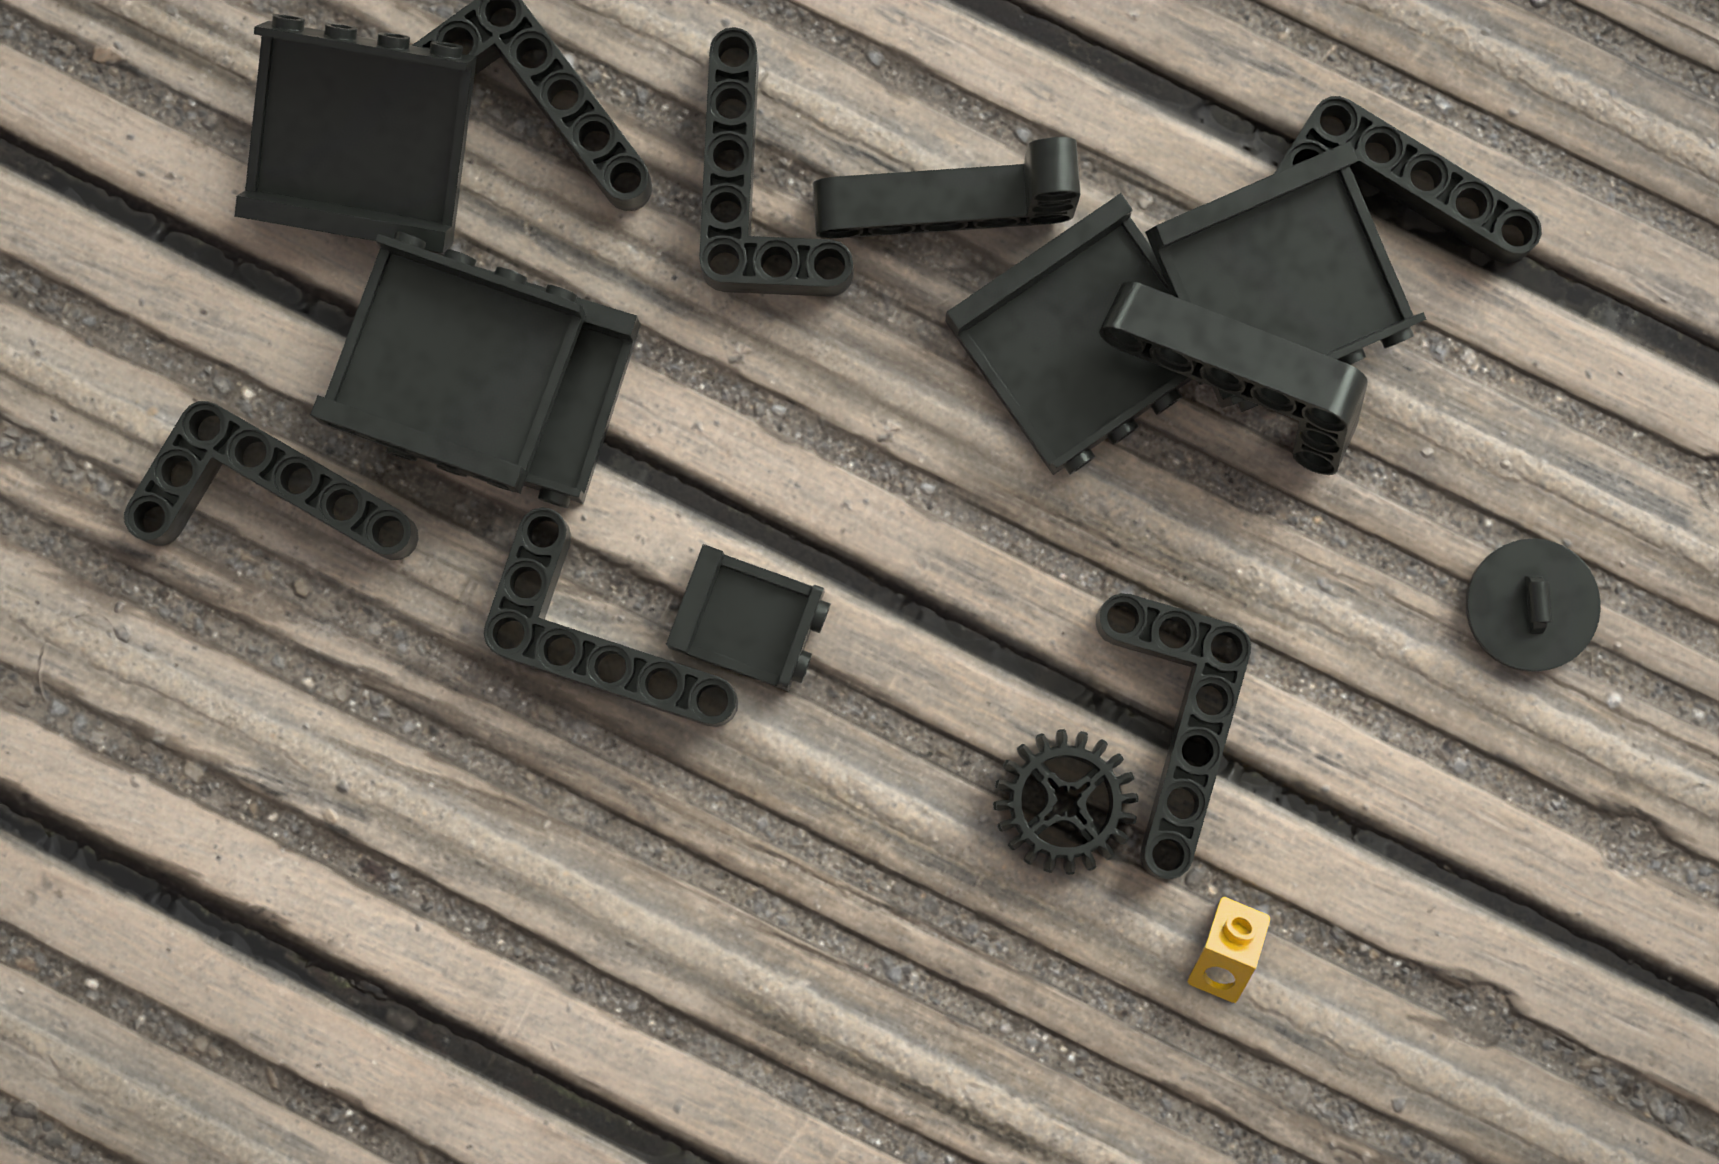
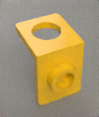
M1222 897L1217 905L1205 947L1189 975L1188 984L1229 1002L1236 1003L1256 969L1269 926L1270 916L1227 897ZM1211 967L1226 969L1232 973L1235 981L1228 984L1215 982L1208 977L1206 970Z

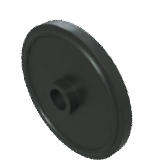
M1544 539L1517 540L1493 551L1476 568L1466 595L1467 619L1476 641L1493 659L1505 666L1521 671H1546L1572 661L1588 646L1596 632L1600 619V593L1596 580L1588 566L1570 549L1556 542Z

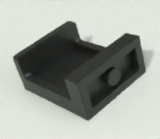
M703 544L666 645L669 649L789 692L792 681L802 684L813 654L804 651L811 630L817 633L821 632L831 603L822 600L825 593L823 587L815 584L811 586L730 557L725 555L722 550Z

